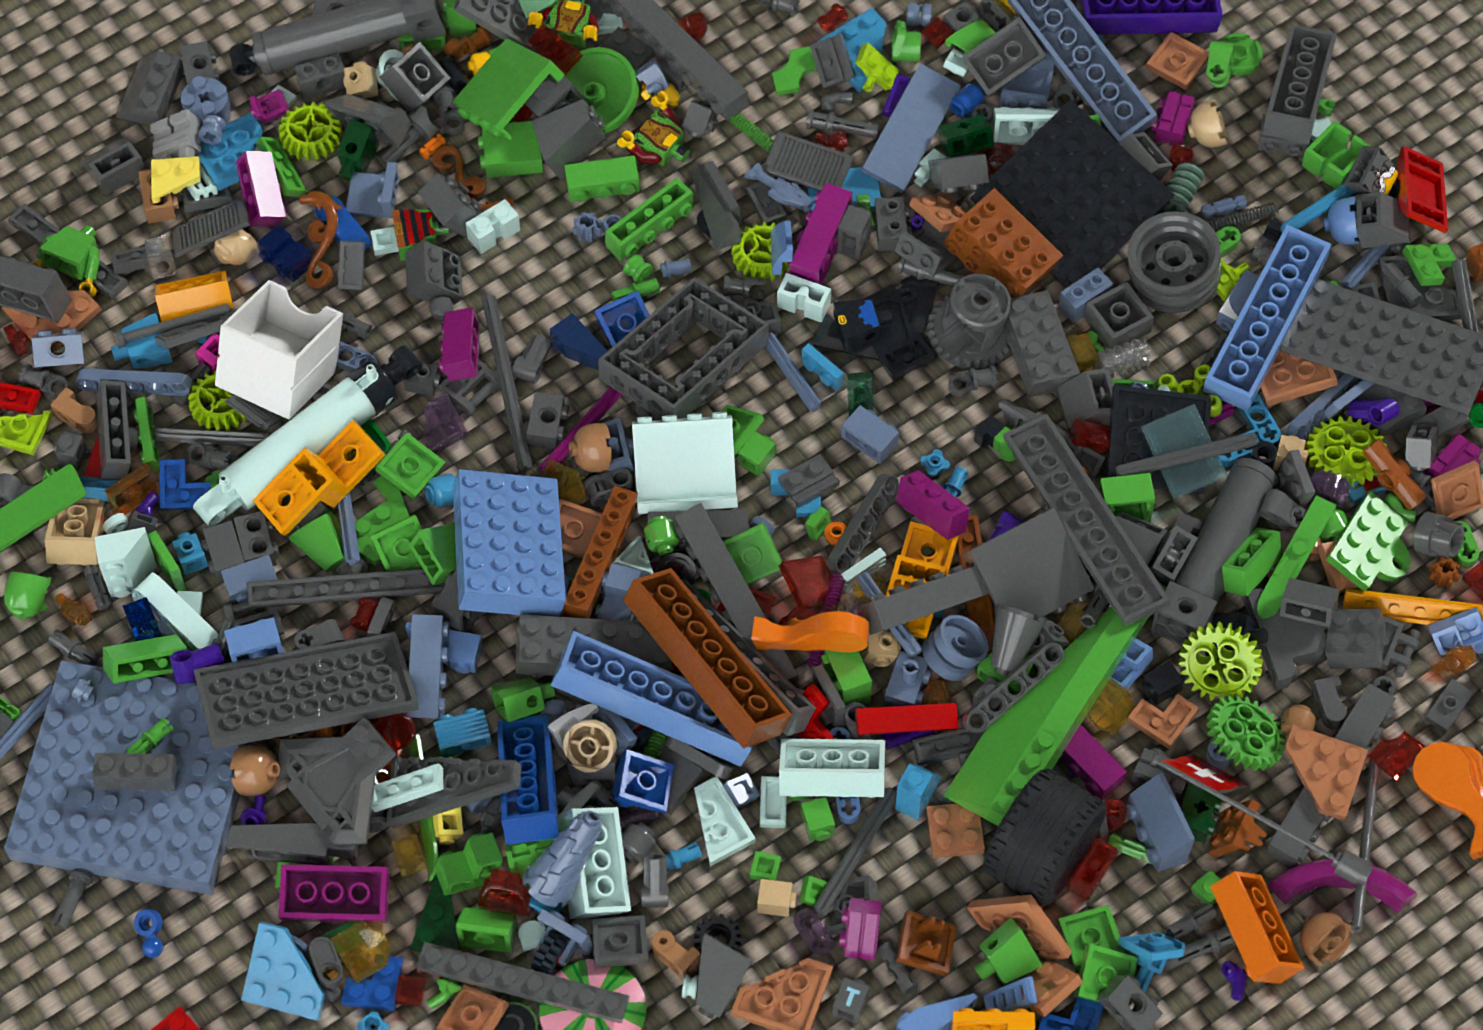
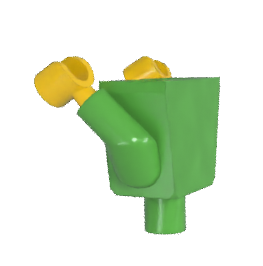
M85 225L80 231L68 226L58 233L45 237L36 255L37 261H32L31 263L44 269L47 266L79 280L85 277L86 281L80 284L79 291L90 287L89 296L94 297L97 290L93 285V279L96 280L98 273L99 249L96 247V240L94 238L96 235L95 230L89 225Z

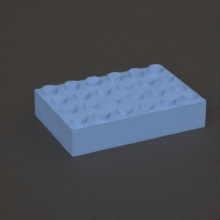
M459 469L453 485L459 610L560 617L566 602L557 479Z

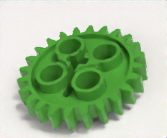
M1229 695L1225 700L1221 698L1212 707L1207 716L1209 721L1206 726L1211 729L1207 734L1215 737L1211 743L1220 746L1218 753L1225 752L1227 754L1225 759L1233 758L1235 766L1242 763L1244 770H1247L1251 765L1253 771L1256 772L1259 767L1262 771H1265L1267 767L1272 768L1283 756L1282 753L1285 750L1283 745L1286 743V739L1281 737L1284 733L1277 728L1281 723L1272 720L1274 714H1267L1266 706L1260 709L1258 701L1251 704L1248 697H1245L1242 701L1239 695H1236L1234 699Z

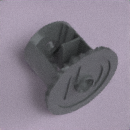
M970 274L959 279L953 286L950 296H946L937 303L928 319V338L936 353L948 363L969 370L972 368L975 370L985 369L1000 362L1010 350L1003 330L1011 308V298L1007 288L998 279L986 274Z

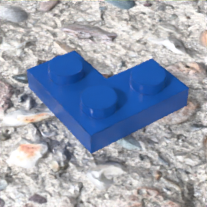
M185 459L160 460L161 511L193 510L194 503L211 490L210 482L186 483Z
M376 955L372 980L346 977L341 1001L342 1006L395 1012L403 958Z
M1077 997L1070 1019L1048 1014L1042 1017L1038 1030H1097L1103 1006L1099 1002Z

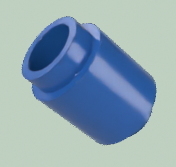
M967 84L952 98L950 103L952 112L961 118L968 116L978 104L984 101L983 90L978 85Z

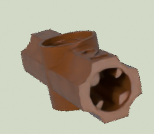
M1380 438L1363 450L1362 454L1378 472L1377 478L1380 484L1387 490H1393L1408 510L1413 509L1425 499V493L1410 476L1411 470L1408 464L1402 459L1395 458Z

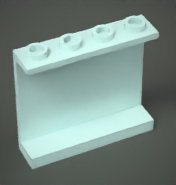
M713 412L712 417H702L701 413L687 414V418L677 419V415L662 416V420H652V417H638L636 422H632L638 514L686 511L699 503H702L705 510L738 508L732 415L727 416V412Z

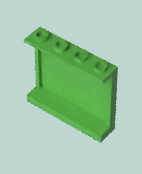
M506 38L454 99L453 103L459 108L456 112L465 120L469 119L476 126L480 125L485 131H491L498 138L503 136L511 140L512 137L503 129L547 76L560 82L565 74L551 60Z

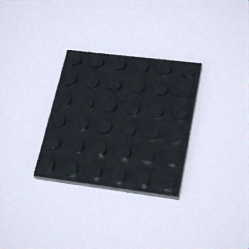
M1070 99L989 179V183H984L971 196L970 200L976 205L995 188L1063 254V257L1051 271L1050 275L1066 289L1096 268L1101 270L1129 243L1135 230L1144 221L1157 215L1174 198V194Z

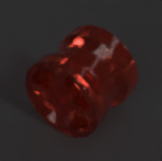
M1177 144L1171 148L1169 161L1173 166L1170 170L1174 172L1176 166L1182 163L1192 164L1194 154L1191 147L1186 144Z
M1108 799L1104 802L1108 830L1120 829L1126 819L1127 807L1119 799Z

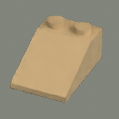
M83 498L49 520L45 536L47 564H80L84 566L98 564L94 537L102 536L106 501H100L96 498Z

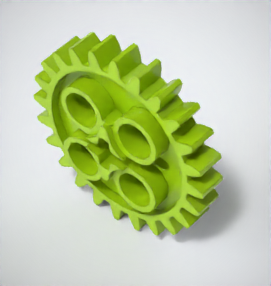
M1339 416L1338 422L1329 418L1328 425L1321 421L1319 428H1313V433L1309 434L1305 450H1308L1307 459H1310L1309 467L1315 466V474L1322 472V480L1330 477L1331 484L1338 480L1341 487L1345 485V482H1349L1351 487H1354L1355 481L1364 485L1365 478L1372 481L1373 476L1378 475V472L1362 452L1379 438L1383 442L1384 436H1377L1378 429L1370 430L1371 423L1363 426L1361 425L1362 419H1358L1355 423L1352 421L1351 416H1349L1347 421H1344Z
M1220 621L1216 628H1213L1212 624L1208 623L1206 631L1199 626L1197 634L1191 632L1189 640H1184V648H1181L1179 653L1182 658H1180L1178 665L1184 666L1180 674L1188 675L1185 679V684L1193 682L1192 691L1200 689V697L1208 693L1210 694V701H1213L1215 696H1219V699H1224L1225 696L1230 695L1234 699L1235 694L1243 698L1245 690L1251 692L1253 685L1258 684L1259 678L1257 676H1261L1263 670L1260 668L1263 664V659L1259 658L1262 651L1254 649L1257 645L1256 640L1248 641L1250 633H1246L1243 636L1240 634L1242 627L1234 631L1232 630V623H1229L1227 628H1223ZM1213 642H1215V643L1217 644L1218 650L1216 649V647H1215V645L1213 644ZM1224 645H1230V646H1232L1235 650H1233V651L1226 650V649L1224 648ZM1199 651H1207L1210 656H1203ZM1232 668H1238L1243 673L1237 674L1232 671ZM1207 674H1215L1218 678L1211 679Z

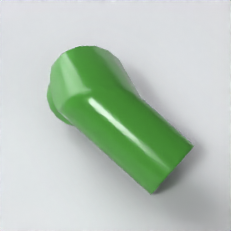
M1388 493L1385 496L1384 502L1406 521H1415L1417 510L1404 508L1395 493Z

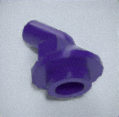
M255 796L254 807L243 810L240 817L243 825H265L267 816L263 810L266 796Z

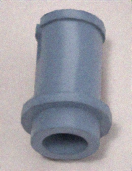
M689 258L672 262L664 260V263H660L662 277L671 279V276L691 273Z

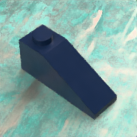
M573 313L550 328L551 339L549 341H551V345L556 352L560 351L566 358L599 371L598 359L608 351Z

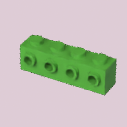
M678 178L674 179L605 231L606 248L621 262L628 257L634 256L638 249L654 241L658 234L670 229L675 221L687 216L692 211L693 192Z

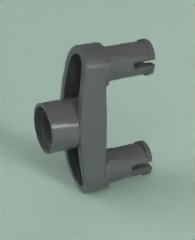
M598 779L590 782L578 793L569 786H566L557 796V807L562 810V813L570 809L585 808L591 801H596L604 808H619L620 805L615 802L613 795L605 789L606 786Z

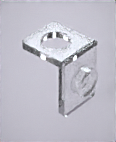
M168 235L144 240L153 278L159 279L177 274ZM160 261H166L170 266L166 271H158L156 264Z

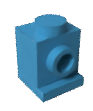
M184 532L178 535L175 541H172L184 575L208 567L196 533Z

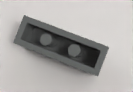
M95 753L92 777L97 789L176 791L178 765L174 754Z

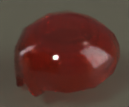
M701 12L690 14L677 21L696 42H699L708 30L707 22Z
M404 713L381 717L375 726V729L394 751L408 747L412 744L416 735L415 723L409 715Z

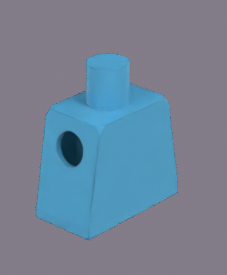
M153 313L122 328L121 333L159 323L157 314ZM163 332L127 342L123 348H118L117 345L111 347L115 361L129 357L135 369L172 363L169 349L156 345L154 337Z

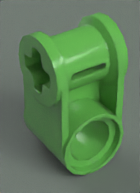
M1211 41L1206 74L1210 84L1215 88L1225 87L1230 80L1231 68L1235 58V43ZM1218 72H1221V73H1222V74H1219L1217 78L1214 77V76H1216V75L1218 74Z

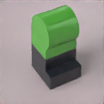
M990 415L975 430L974 442L981 447L987 443L994 450L998 451L1001 459L1011 462L1016 460L1003 439V434L1011 430L994 416Z

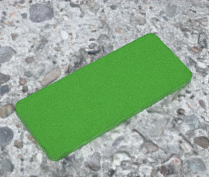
M66 465L0 509V552L86 495V490L73 465Z

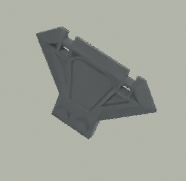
M363 717L344 737L281 740L278 756L280 773L278 776L282 780L287 776L291 778L287 785L288 789L324 832L331 827L334 832L329 839L334 845L367 844L375 776L397 754L374 726ZM301 765L303 768L298 771L297 768ZM344 817L345 820L340 823L339 820Z

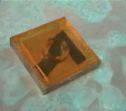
M147 463L104 490L113 515L118 513L128 514L142 502L151 490L158 494L152 470Z

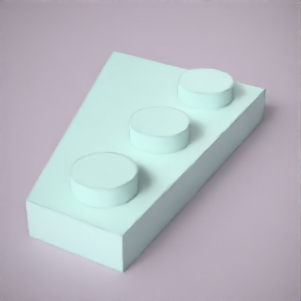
M717 776L694 788L710 867L756 843V838Z

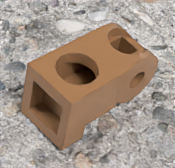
M67 387L52 402L51 408L54 416L82 433L89 434L96 430L97 417L94 409L88 405L78 403L74 392Z
M661 930L652 937L654 955L682 980H684L685 974L690 975L700 964L701 953L694 947L689 951L685 950L675 942L671 932Z

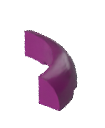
M1331 859L1312 861L1293 867L1267 884L1284 904L1317 887L1356 888V885L1333 873L1335 867L1331 866L1333 863ZM1370 865L1373 869L1367 878L1366 891L1390 906L1397 914L1417 897V892L1401 879L1381 868Z

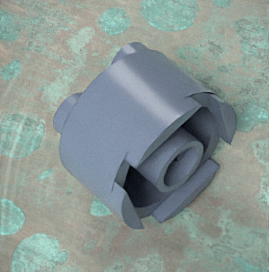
M196 76L183 89L181 94L183 110L188 109L201 120V127L203 126L204 117L207 115L219 116L226 124L231 117V105L227 89L220 81L213 78Z

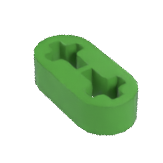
M1227 226L1216 232L1220 243L1221 258L1239 246L1241 234L1237 228ZM1225 236L1228 238L1234 237L1233 241L1231 239L1225 241Z
M1456 521L1462 523L1464 540L1459 553L1454 556V559L1461 567L1470 568L1478 560L1479 549L1469 525L1462 521ZM1464 548L1468 555L1472 554L1471 559H1468L1467 556H1462Z

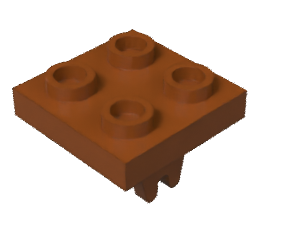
M1253 799L1240 803L1256 813L1260 806ZM1232 806L1224 809L1221 813L1218 829L1209 839L1210 847L1207 853L1217 858L1238 849L1247 852L1250 848L1245 842L1260 847L1263 843L1258 837L1264 838L1267 834L1253 821L1254 817Z
M907 910L903 917L896 962L945 977L950 969L957 925Z

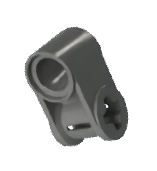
M617 468L600 475H593L584 482L585 489L591 495L590 503L595 508L606 506L614 486L634 492L632 476L626 468Z
M1276 489L1267 490L1259 511L1261 517L1270 521L1279 529H1287L1289 526L1298 528L1306 514L1303 507L1291 500L1285 493Z
M329 619L311 628L301 630L295 636L294 641L296 650L343 642L345 639L336 620Z

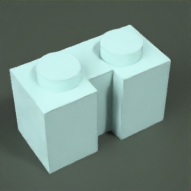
M504 199L466 222L467 238L478 252L483 254L497 245V238L502 236L506 240L520 231L519 215Z
M788 273L785 274L777 291L778 308L795 313L797 309L803 310L804 317L818 322L823 321L831 304V288Z

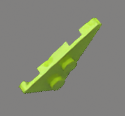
M43 411V414L27 416L25 413L14 417H0V446L34 456L53 417L51 411Z

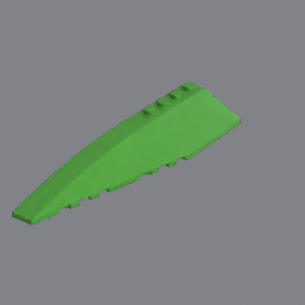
M1160 584V586L1165 592L1166 587ZM1111 606L1099 617L1094 627L1086 629L1064 650V657L1059 665L985 730L945 792L944 797L999 826L1008 809L1027 782L1038 771L1048 768L1053 769L1150 615L1124 626Z

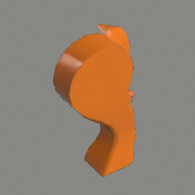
M844 611L825 612L804 620H798L796 617L791 618L787 626H781L765 618L754 616L751 640L757 650L858 652L864 650L868 645L870 623L858 615Z
M1446 742L1432 743L1423 748L1416 756L1413 764L1414 779L1421 791L1431 800L1467 816L1473 822L1475 830L1469 854L1473 860L1483 857V756L1473 747L1455 746Z

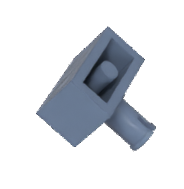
M621 418L604 422L610 433V439H606L607 447H611V463L608 470L626 468L631 474H635L633 438L629 437Z
M899 652L885 693L884 706L894 707L922 704L925 692L921 690L923 684H929L932 670L928 669L929 666L924 658L919 656L910 658L907 653Z

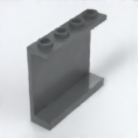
M1055 508L1046 510L962 553L966 563L974 562L996 608L998 602L1004 604L1003 609H1006L1008 605L1038 615L1037 619L1041 617L1046 618L1045 615L1052 611L1056 615L1068 609L1066 604L1071 601L1077 604L1089 598L1087 593L1095 589Z

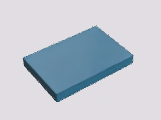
M863 167L849 168L842 188L852 191L853 206L857 207L856 196L858 194L869 195L871 211H874L875 198H881L878 181L862 173L861 169ZM807 187L808 197L815 200L818 190ZM813 203L810 210L813 211L816 204Z

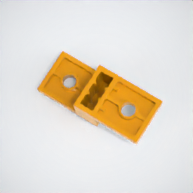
M352 420L319 455L304 447L252 501L276 529L286 536L319 501L335 508L386 454L361 426ZM356 449L355 458L348 461V453ZM286 495H290L291 500L289 504L283 507V498Z
M910 521L901 555H897L886 596L890 595L888 590L902 585L904 590L909 589L908 583L923 579L924 583L930 582L929 576L940 572L947 576L959 535L947 540L929 526ZM924 547H931L935 550V553L930 557H926L921 553V550ZM934 613L904 624L912 636L927 639Z
M961 1008L958 1011H953L950 1030H1035V1012H1028L1026 1009L1001 1012V1010L995 1008L986 1009L985 1012H977L970 1008Z

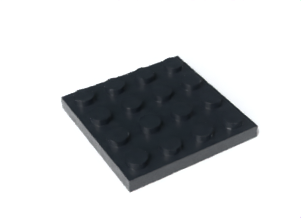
M1114 385L1112 388L1106 478L1117 477L1115 468L1118 465L1207 444L1211 396ZM1207 458L1148 472L1151 475L1153 489L1203 495L1205 493Z

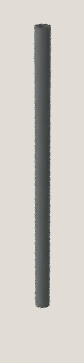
M1377 756L1370 757L1359 852V857L1368 861V865L1380 758ZM1367 880L1364 886L1356 884L1351 930L1354 932L1362 930Z

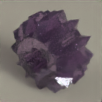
M1320 469L1319 472H1313L1310 480L1315 494L1310 501L1313 502L1317 495L1336 504V508L1342 507L1350 492V485L1347 483V479L1340 477V473H1332L1331 470L1325 472Z

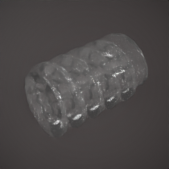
M1142 336L1140 340L1133 339L1131 343L1124 342L1122 346L1115 345L1113 350L1107 348L1104 350V353L1102 351L1096 352V362L1099 369L1109 368L1111 378L1113 379L1114 371L1119 376L1123 375V368L1128 373H1131L1133 364L1137 370L1141 369V362L1146 367H1149L1150 351L1146 340Z

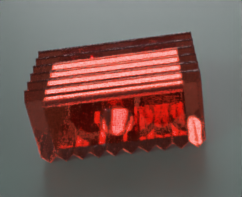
M1096 838L1071 876L1066 888L1085 901L1089 900L1116 859L1118 849L1104 840Z

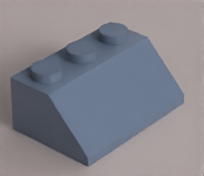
M1160 773L1130 793L1127 805L1125 806L1128 818L1130 820L1133 819L1136 826V835L1139 841H1143L1144 845H1146L1148 861L1150 864H1154L1157 872L1186 864L1195 841L1164 773Z

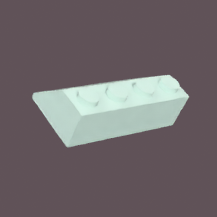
M781 739L779 766L780 796L884 797L885 740Z
M618 807L570 809L559 814V834L567 828L575 816L578 817L582 812L593 811L597 813L602 825V830L590 851L581 877L573 891L574 895L568 902L570 919L596 918L630 912L631 905Z

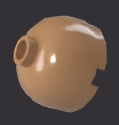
M605 423L584 425L575 433L573 441L569 442V454L574 456L576 464L581 469L587 472H605V470L609 469L611 447H607L606 439H610L607 425Z
M247 744L238 747L232 756L230 770H235V778H231L235 790L242 796L263 795L271 790L276 784L280 773V766L274 753L262 745Z
M1322 912L1305 920L1300 934L1301 948L1315 965L1324 966L1321 962L1329 959V962L1332 963L1346 951L1351 943V940L1348 938L1350 932L1354 933V931L1351 930V924L1341 916L1331 912Z

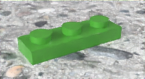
M259 137L256 145L261 152H271L276 165L277 180L283 196L300 197L304 195L307 191L283 149L278 138Z
M145 397L135 399L136 409L133 410L135 420L139 423L140 429L137 430L138 441L142 444L143 451H140V458L144 466L147 465L151 472L155 473L160 471V455L158 442L154 436L155 422L153 409Z

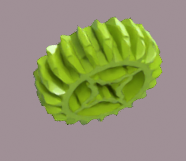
M303 102L301 108L294 105L293 112L287 110L286 117H282L281 125H279V139L283 149L288 151L291 157L296 155L298 160L305 157L307 162H309L310 158H315L318 162L319 156L327 158V152L334 153L335 147L340 145V139H342V124L340 120L334 118L327 108L325 109L323 103L316 106L312 102L310 106H307Z
M765 221L762 223V226H758L754 222L753 228L745 226L744 232L740 231L741 242L733 244L731 255H733L732 262L736 265V269L738 272H743L744 277L769 278L773 282L775 276L782 279L784 272H789L790 265L788 262H782V274L772 275L771 231L776 226L774 222L771 226H767ZM792 239L793 251H796L795 242ZM750 245H752L753 249H751L750 253L746 255V249Z
M215 369L211 376L205 373L204 380L197 378L196 383L198 386H192V393L188 397L190 402L188 406L192 412L193 419L198 420V424L201 427L206 425L208 430H212L215 427L216 430L225 428L226 431H230L231 426L239 429L240 421L247 422V418L225 403L232 396V393L215 386ZM204 401L208 402L211 406L210 411L203 407Z

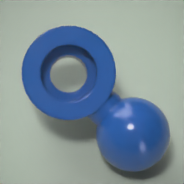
M141 910L135 916L134 927L138 934L146 938L142 944L144 955L149 958H156L163 951L162 941L156 938V934L159 933L162 927V918L156 910Z

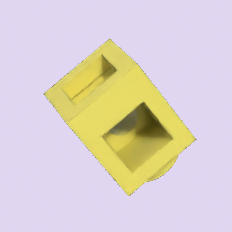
M461 807L432 816L436 840H439L440 845L454 844L455 840L463 835Z

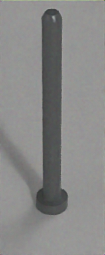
M223 304L126 333H121L119 330L114 332V337L118 348H123L125 343L227 314L230 308L228 304Z

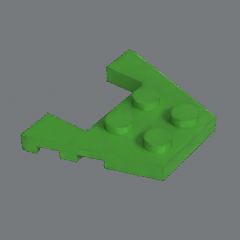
M383 476L374 480L373 483L374 487L386 501L355 522L359 556L375 566L380 564L381 561L369 535L409 517L400 489ZM330 510L327 514L332 520L338 538L342 540L339 520Z

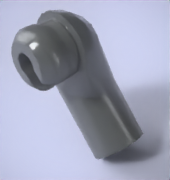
M833 91L823 96L820 101L822 102L821 109L832 111L834 103L852 104L853 92Z

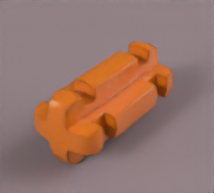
M436 134V138L432 137L423 145L424 149L422 147L419 149L420 155L424 159L429 160L430 155L433 156L436 149L441 147V145H446V139L441 134Z

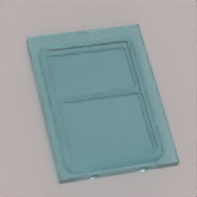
M1195 404L1141 426L1154 456L1212 442ZM1218 455L1160 470L1173 499L1190 494L1192 491L1227 477V473Z

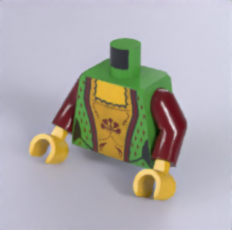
M562 0L541 14L531 12L527 25H536V29H541L542 26L544 39L581 49L587 48L588 38L597 41V35L600 31L596 16L591 14L590 6L585 4L586 0Z
M660 91L658 95L661 98V102L654 96L651 98V103L655 107H660L661 110L656 109L635 135L626 130L621 133L622 137L617 140L618 146L621 148L628 147V151L633 156L635 155V158L641 164L666 166L673 157L684 162L690 154V150L683 146L684 129L671 106L666 105L668 101L667 94L664 91Z

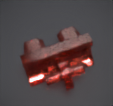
M1076 419L1070 429V432L1074 435L1071 442L1075 446L1091 448L1100 453L1108 451L1110 426Z

